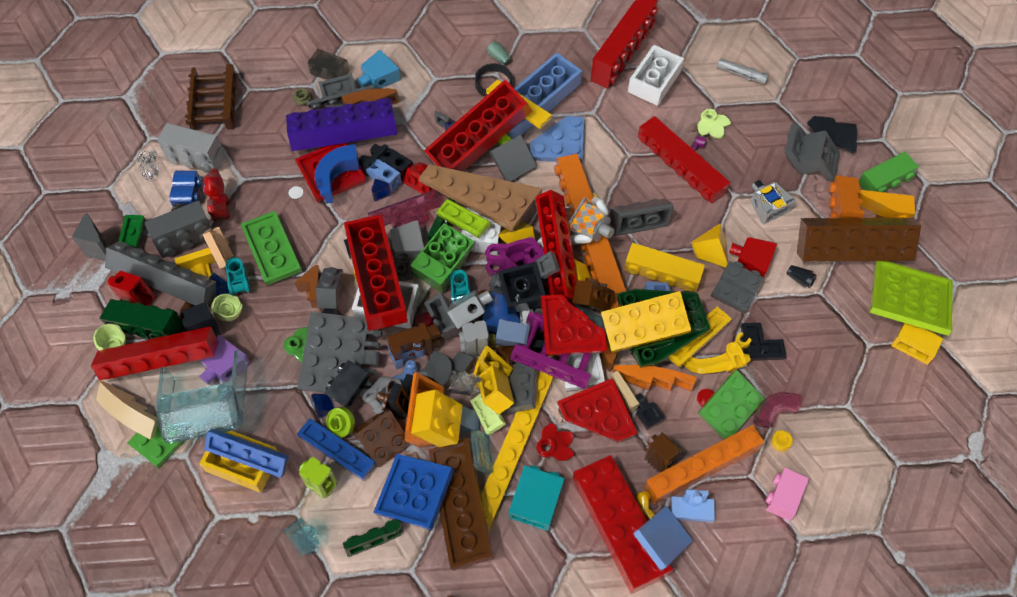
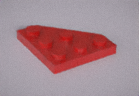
M561 294L541 296L546 356L603 353L607 351L605 330L594 324L587 315L570 304Z
M613 378L557 401L565 422L618 443L638 434Z

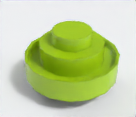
M337 407L330 410L327 415L328 430L337 437L348 436L354 430L355 420L349 409Z

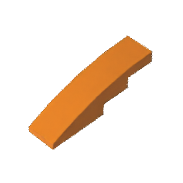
M615 365L612 372L618 371L626 383L649 391L651 384L668 391L671 390L672 385L692 391L697 377L686 373L655 366L640 368L639 365Z

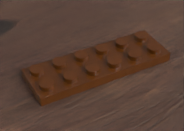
M467 437L458 440V444L429 449L432 463L454 469L440 508L450 569L454 571L494 559L470 440Z

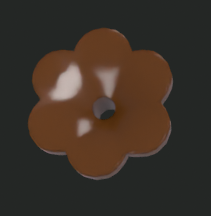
M392 387L387 394L379 392L376 397L377 400L383 402L382 410L385 412L389 407L387 401Z

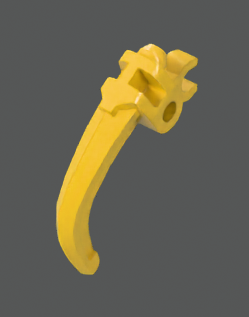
M740 332L737 334L736 341L727 345L724 354L704 359L691 357L683 366L691 372L699 374L722 371L728 373L746 367L751 358L749 354H743L742 350L749 347L751 339L749 338L746 342H741L740 339L743 337V333Z

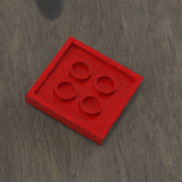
M346 143L325 146L295 159L317 203L325 200V197H321L320 190L316 186V167L326 154L336 148L347 146ZM360 167V170L343 172L334 179L332 184L333 196L366 182V177Z

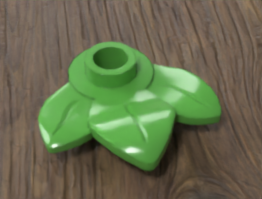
M308 327L296 330L294 335L286 338L283 344L286 353L294 355L300 362L303 359Z

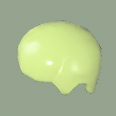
M220 294L214 298L211 309L217 319L223 322H232L241 314L243 304L240 303L237 296Z
M115 324L100 326L95 330L93 336L98 350L126 345L127 341L120 326Z

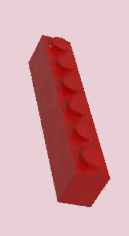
M653 116L639 126V140L646 144L654 154L658 155L666 165L675 170L678 176L686 180L690 187L696 189L705 200L713 204L727 193L730 182L656 116Z
M211 326L99 350L92 361L91 367L99 381L214 357L218 340Z

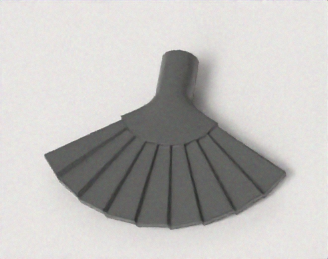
M433 351L425 368L416 372L444 386L451 376L452 365L445 354Z

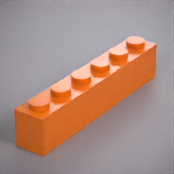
M751 425L647 479L643 488L650 494L652 503L656 505L759 451L764 444V440L754 425Z

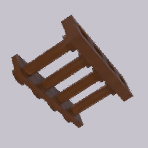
M227 64L226 72H223V74L198 75L196 68L191 67V74L188 75L190 87L187 88L189 101H186L188 115H185L186 125H189L190 129L196 130V123L221 121L225 124L227 130H233L237 79L233 64ZM199 82H225V85H222V87L199 88ZM198 95H224V99H221V101L198 102ZM197 109H223L221 114L197 116Z

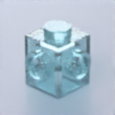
M301 517L283 530L301 557L312 553L316 546L320 544L316 538L319 535L312 524L307 526Z

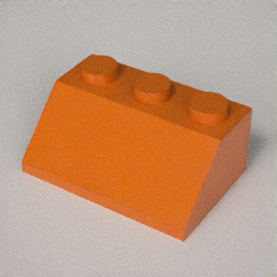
M415 372L413 374L405 442L420 448L434 444L411 433L417 394L437 390L443 394L444 386Z

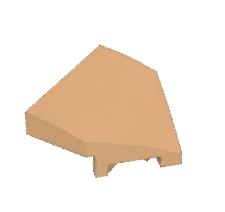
M220 227L208 229L203 233V237L221 269L226 266L227 260L233 258L234 255L228 245V239L223 235Z

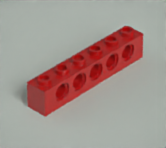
M548 190L535 197L544 255L550 251L555 253L560 267L558 272L548 277L550 295L561 294L573 305L572 301L577 274L564 196L553 190Z

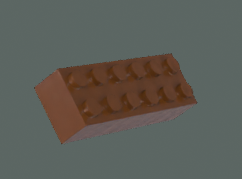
M801 218L797 254L802 261H915L921 224L914 218Z

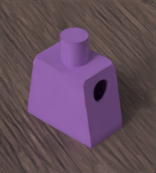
M220 335L216 337L218 345L214 357L200 360L206 370L199 377L207 385L215 377L226 383L250 364V361L243 352Z

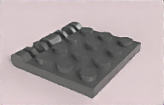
M311 312L297 389L300 391L325 393L327 384L330 380L336 378L338 368L342 363H346L347 360L361 367L371 376L376 375L377 370L363 368V365L377 367L380 352L365 349L381 348L380 343L367 341V337H381L383 332L379 330L368 331L366 318ZM368 381L364 387H372L375 383ZM362 389L357 397L362 398L369 389Z

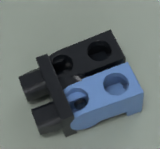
M385 143L382 146L374 144L370 148L372 156L369 158L366 155H362L359 158V164L364 169L365 175L378 181L392 194L404 181L407 168L413 165L412 160L389 148Z

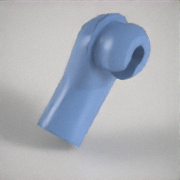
M413 360L407 361L403 373L393 376V378L399 379L403 384L406 374L413 375V372L417 371L416 362Z

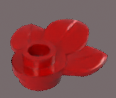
M554 423L543 428L541 433L542 439L538 441L536 446L537 453L541 457H553L557 461L571 459L574 456V452L568 447L573 440V433L568 431L557 432ZM544 446H549V447H550V450H549V451H545V450L543 449V447H544Z

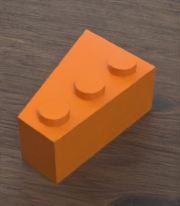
M836 175L834 181L830 182L828 190L831 193L829 199V208H831L829 218H862L865 212L863 209H860L863 201L858 198V194L861 192L858 178Z

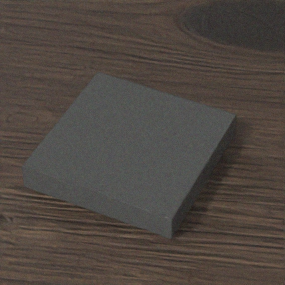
M521 134L489 151L503 179L506 181H512L537 167Z

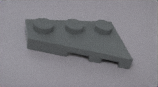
M518 362L516 363L509 379L514 404L503 411L501 415L535 408L538 370Z

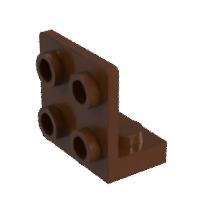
M388 409L386 412L383 411L374 415L352 431L354 437L361 442L371 459L375 461L377 467H380L411 445L405 442L403 429Z

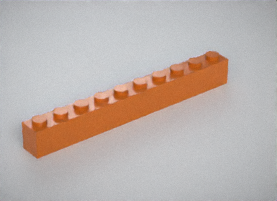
M578 154L558 157L554 166L555 175L559 176L560 190H564L565 204L569 205L570 219L584 197L588 200L593 199ZM602 235L598 242L591 241L590 243L579 244L581 251L584 250L585 252L584 260L585 264L590 267L591 279L597 280V283L607 284V288L614 291L611 309L618 308L617 293L625 292L626 289L608 238Z

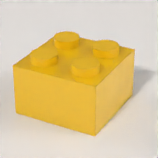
M437 390L417 394L411 433L437 447L458 444L463 405Z

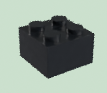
M536 262L498 271V281L508 315L541 307V296L546 294Z

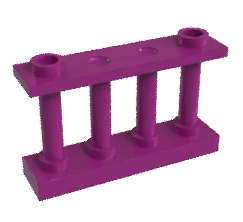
M529 311L525 323L530 325L527 344H515L510 359L585 389L591 374L586 372V368L592 353L583 354L579 367L574 368L567 364L570 355H561L558 361L546 356L545 343L541 353L530 350L537 329L543 330V319L541 314Z

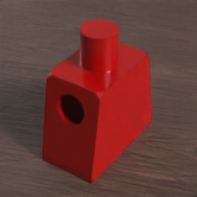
M748 237L744 246L732 243L729 253L738 256L737 262L742 263L745 269L749 271L756 270L764 278L777 243Z
M119 271L115 276H111L107 280V285L120 299H124L129 303L139 302L145 306H150L156 299V295L139 276Z

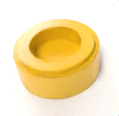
M784 430L776 431L771 437L772 447L779 452L789 450L793 444L792 436Z

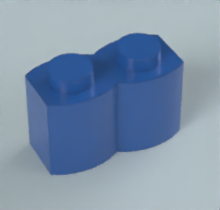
M175 170L170 191V203L173 208H181L198 200L200 201L198 191L202 187L203 181L197 171Z

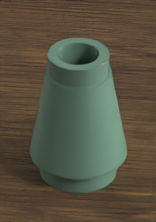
M494 41L488 46L487 52L489 56L504 66L510 62L511 58L500 42Z

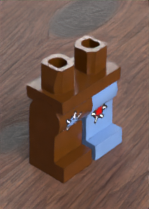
M423 322L418 324V327L387 336L389 354L396 370L404 367L403 362L406 360L421 358L425 354L427 356L432 355V348L441 345L439 339L440 332L436 324L426 327Z

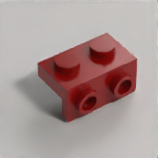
M418 162L408 167L403 183L429 199H433L436 190L419 181V176L428 166L425 163Z

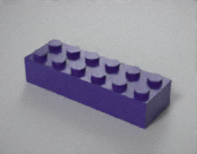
M382 98L371 102L363 101L358 104H345L339 107H327L320 110L311 109L307 112H293L286 115L287 135L291 151L397 135L391 98Z

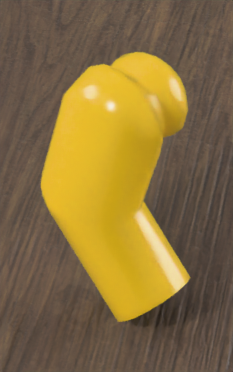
M642 491L637 494L636 502L648 521L655 513L649 509L650 494L647 491Z

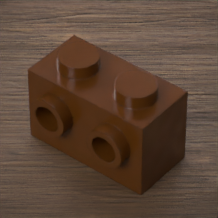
M585 278V281L577 280L572 303L593 312L607 311L611 309L614 291L607 288V284L597 283L595 279Z

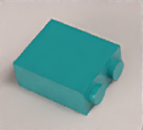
M524 465L508 512V518L549 531L564 478L555 472H543L537 466L530 465L528 467Z

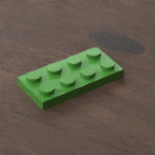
M276 211L240 224L266 286L302 272Z

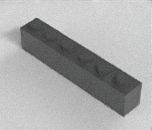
M116 242L106 248L105 268L117 273L124 271L139 276L148 286L195 306L203 302L209 305L214 301L216 281L209 279L207 276L196 274L190 269L179 267L173 262H167L156 255H150L124 242Z

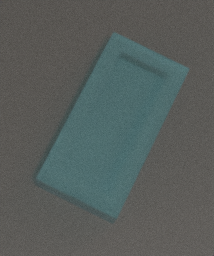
M475 429L471 431L474 468L488 475L493 473L489 435Z

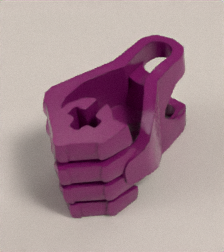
M533 237L524 238L509 244H491L485 251L488 261L486 264L487 274L492 277L494 273L498 274V271L518 266L516 265L517 263L524 262V264L535 262V260L544 255V250ZM492 251H497L500 255L493 256L490 253ZM492 266H500L498 270L491 269Z

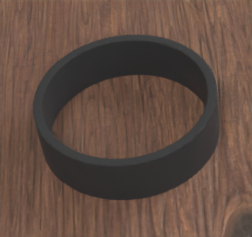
M491 63L479 68L475 74V88L477 92L483 97L487 95L486 89L482 88L477 82L487 72L503 73L508 77L509 84L512 86V74L507 67Z

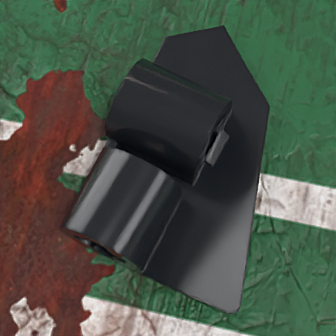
M813 116L807 122V125L814 133L826 131L836 146L851 153L856 152L857 125L855 123L836 122L834 118Z

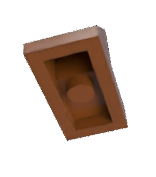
M314 265L295 282L297 291H306L307 301H310L312 308H317L316 286L319 279H321L319 265Z

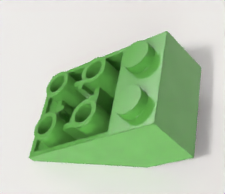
M443 223L410 265L413 275L444 294L451 285V274L456 270H460L475 241Z

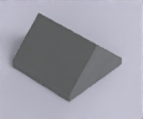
M87 213L81 219L72 238L86 257L105 261L107 245L101 232Z

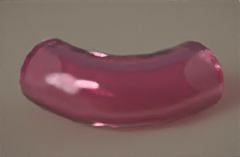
M779 392L769 395L758 405L753 423L759 427L771 428L773 427L775 417L779 413L790 412L796 414L800 407L801 395L790 392Z

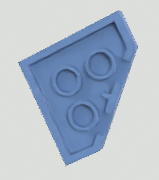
M566 116L530 142V153L534 161L557 162L558 157L578 154L582 163L584 117Z

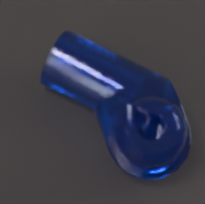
M214 272L209 279L216 281L217 296L229 294L227 282Z

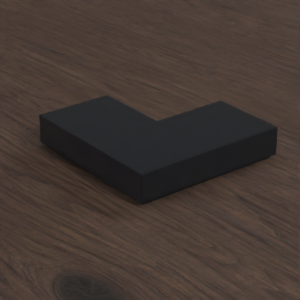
M761 322L741 323L740 328L743 333V342H746L749 338L751 339L749 347L744 348L745 354H749L751 361L785 360L786 352L783 339L764 340Z
M406 374L402 386L397 383L393 384L387 401L397 417L404 420L408 414L413 375Z

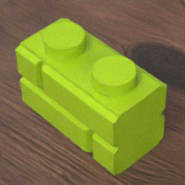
M314 457L305 460L299 468V474L306 487L316 492L323 499L327 498L337 485L332 470L325 464H321Z

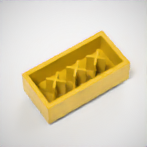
M680 291L601 312L612 353L691 332Z

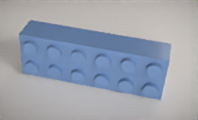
M556 52L514 89L549 112L581 84L582 70ZM523 119L507 135L511 139L520 134L522 136L533 124Z

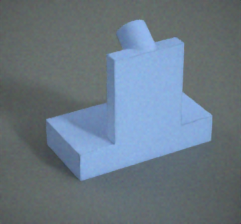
M686 490L683 497H671V512L677 520L714 522V499H706L708 491Z

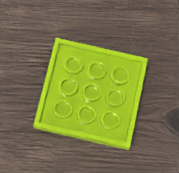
M889 261L875 262L870 313L936 333L950 335L952 331L953 280Z

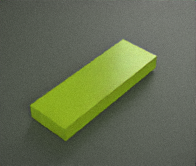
M449 199L436 211L439 217L479 239L491 225L488 220Z

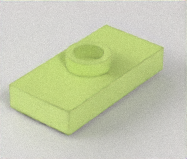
M481 393L470 400L486 434L491 435L506 424L501 414L498 415L482 402Z

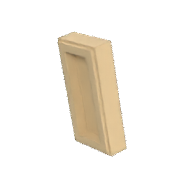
M618 371L612 373L611 378L615 382L626 409L630 414L636 412L639 402Z

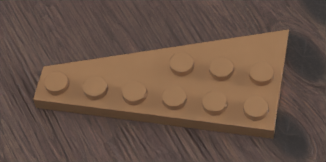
M430 164L419 176V181L511 232L514 231L536 201L535 196L542 193V188Z

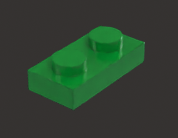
M125 215L118 242H124L133 248L139 249L145 225L144 222L146 221L144 215Z

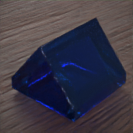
M375 178L371 189L374 202L391 195L389 184Z
M313 393L311 395V403L319 419L328 415L330 410L334 409L330 398L326 394Z

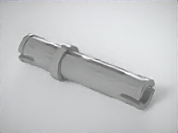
M720 58L717 65L718 69L764 85L769 74L757 71L753 67H745Z

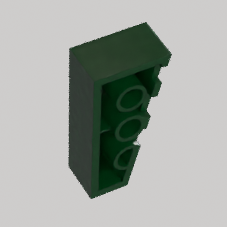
M110 299L99 318L104 324L118 325L124 333L129 335L134 333L145 340H149L150 337L154 339L188 331L175 310L170 308L166 310L160 309L155 305L145 306L139 302L129 303L124 299Z

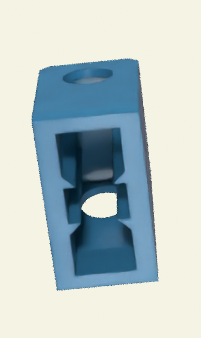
M378 50L362 63V76L357 78L361 87L370 84L374 85V89L384 88L401 80L399 68L381 50Z

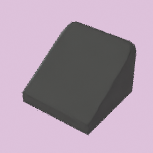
M437 110L435 111V122L441 127L448 130L456 123L451 118Z
M458 352L451 361L452 372L464 378L474 364V357Z

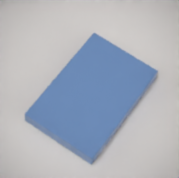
M667 506L662 508L633 533L660 570L667 567L693 541Z

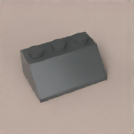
M664 198L611 208L610 219L615 236L667 227L673 211V203Z

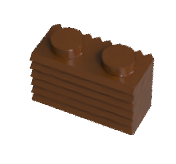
M663 432L658 436L655 434L648 440V445L644 449L646 452L644 460H647V463H650V466H653L656 472L661 473L675 463L681 449Z

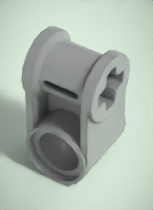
M381 376L364 393L363 400L371 405L372 411L375 414L383 412V402L376 399L378 393L387 394L394 383L401 384L402 386L399 379Z

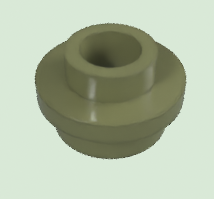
M300 88L295 91L293 99L296 104L305 105L307 101L311 100V96L306 89Z

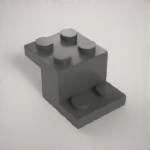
M798 124L791 125L784 152L794 168L800 174L820 171L827 181H834L840 152L827 132L821 131L805 135Z

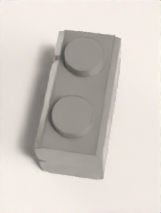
M484 320L475 322V324H463L462 332H459L461 352H465L466 355L477 357V355L480 357L484 347L489 346V336Z

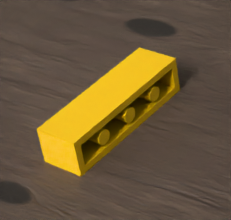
M632 242L624 270L634 275L644 276L649 280L668 283L669 286H676L685 291L696 293L705 265Z

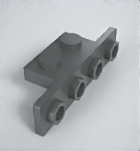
M352 73L320 81L318 83L323 98L307 101L306 103L307 107L311 106L312 109L322 106V103L334 104L339 102L338 99H342L341 96L361 90L374 89V85L356 89Z

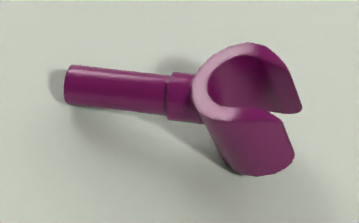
M697 136L691 148L693 150L697 147L703 149L707 139Z

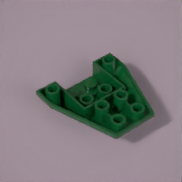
M633 289L617 293L618 307L678 291ZM681 292L691 328L690 333L629 348L631 355L640 368L662 362L710 330L698 293Z

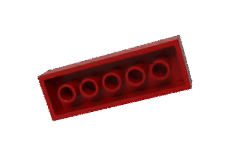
M635 0L593 57L591 82L606 89L611 84H615L618 74L624 71L627 61H631L634 51H638L641 41L645 40L649 30L654 28L657 21L655 17L659 11L657 7L658 0Z
M505 79L430 144L424 152L437 166L465 171L528 116L532 110L528 103Z
M382 214L344 222L368 331L407 323L406 308Z
M612 455L574 471L572 481L630 594L668 577L673 571L671 565L669 564L660 570L633 534L647 520Z

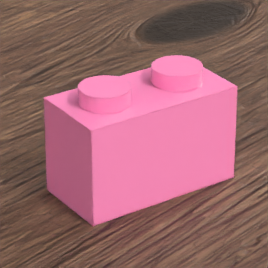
M784 468L781 473L777 472L772 482L775 485L774 490L769 491L765 500L768 503L766 511L790 521L797 512L809 478L787 468Z

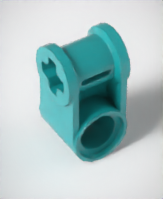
M239 258L229 259L226 263V272L230 295L234 296L235 293L244 291L247 293L251 292L247 271L242 260Z
M463 270L454 271L450 277L452 302L472 292L471 282L466 272Z

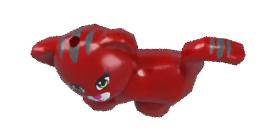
M213 168L212 172L205 176L203 192L209 197L207 200L208 213L213 221H216L215 218L225 217L228 220L230 214L226 205L230 201L227 194H224V182L221 174L217 169Z

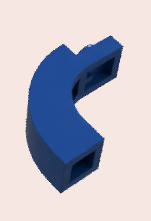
M356 144L336 148L326 154L318 163L315 171V182L317 189L320 190L321 197H325L326 204L334 203L332 191L334 179L343 172L360 170Z

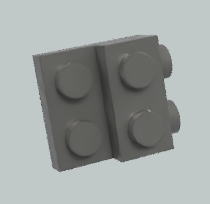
M729 261L710 297L745 314L764 278L756 270L749 271L745 269L740 262L736 261L733 263Z

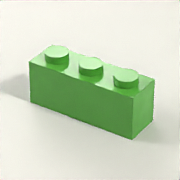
M903 152L864 172L859 179V185L863 190L886 193L890 188L895 189L902 182L912 180L916 176L915 173L919 166L906 152Z

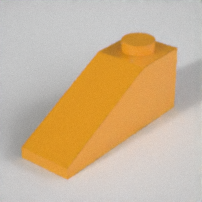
M861 190L860 194H858V198L863 201L860 206L876 215L885 218H913L915 215L914 196Z

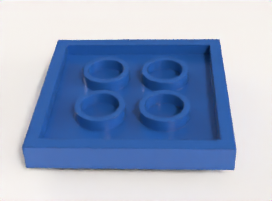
M396 454L373 513L393 520L398 519L400 522L432 531L454 469Z

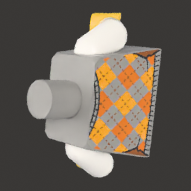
M593 193L594 197L592 200L583 198L568 222L572 246L590 243L591 241L598 242L602 235L609 239L614 233V228L608 226L611 222V219L608 217L609 211L604 201L595 193Z

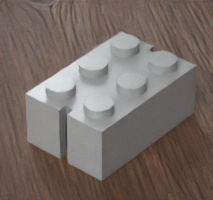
M166 123L157 139L167 161L172 164L177 163L208 173L212 172L213 168L218 170L225 158L216 135Z

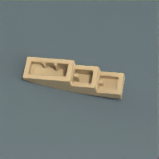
M104 381L100 382L96 401L107 412L132 430L148 439L154 438L160 419L147 413L148 408L135 402L136 397Z

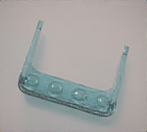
M239 350L234 351L232 376L226 382L174 394L175 378L167 367H161L155 410L161 436L166 443H175L207 436V431L211 428L221 432L232 431L242 424L248 364Z

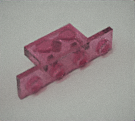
M432 190L367 214L368 217L382 214L384 226L390 224L392 228L416 220L421 225L429 221L426 211L437 208L441 204L438 192Z

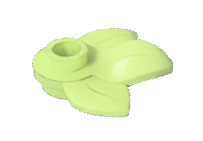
M706 109L701 113V121L698 123L697 129L701 136L709 133L710 136L721 139L724 135V127L729 126L731 122L725 115L717 114L713 109Z

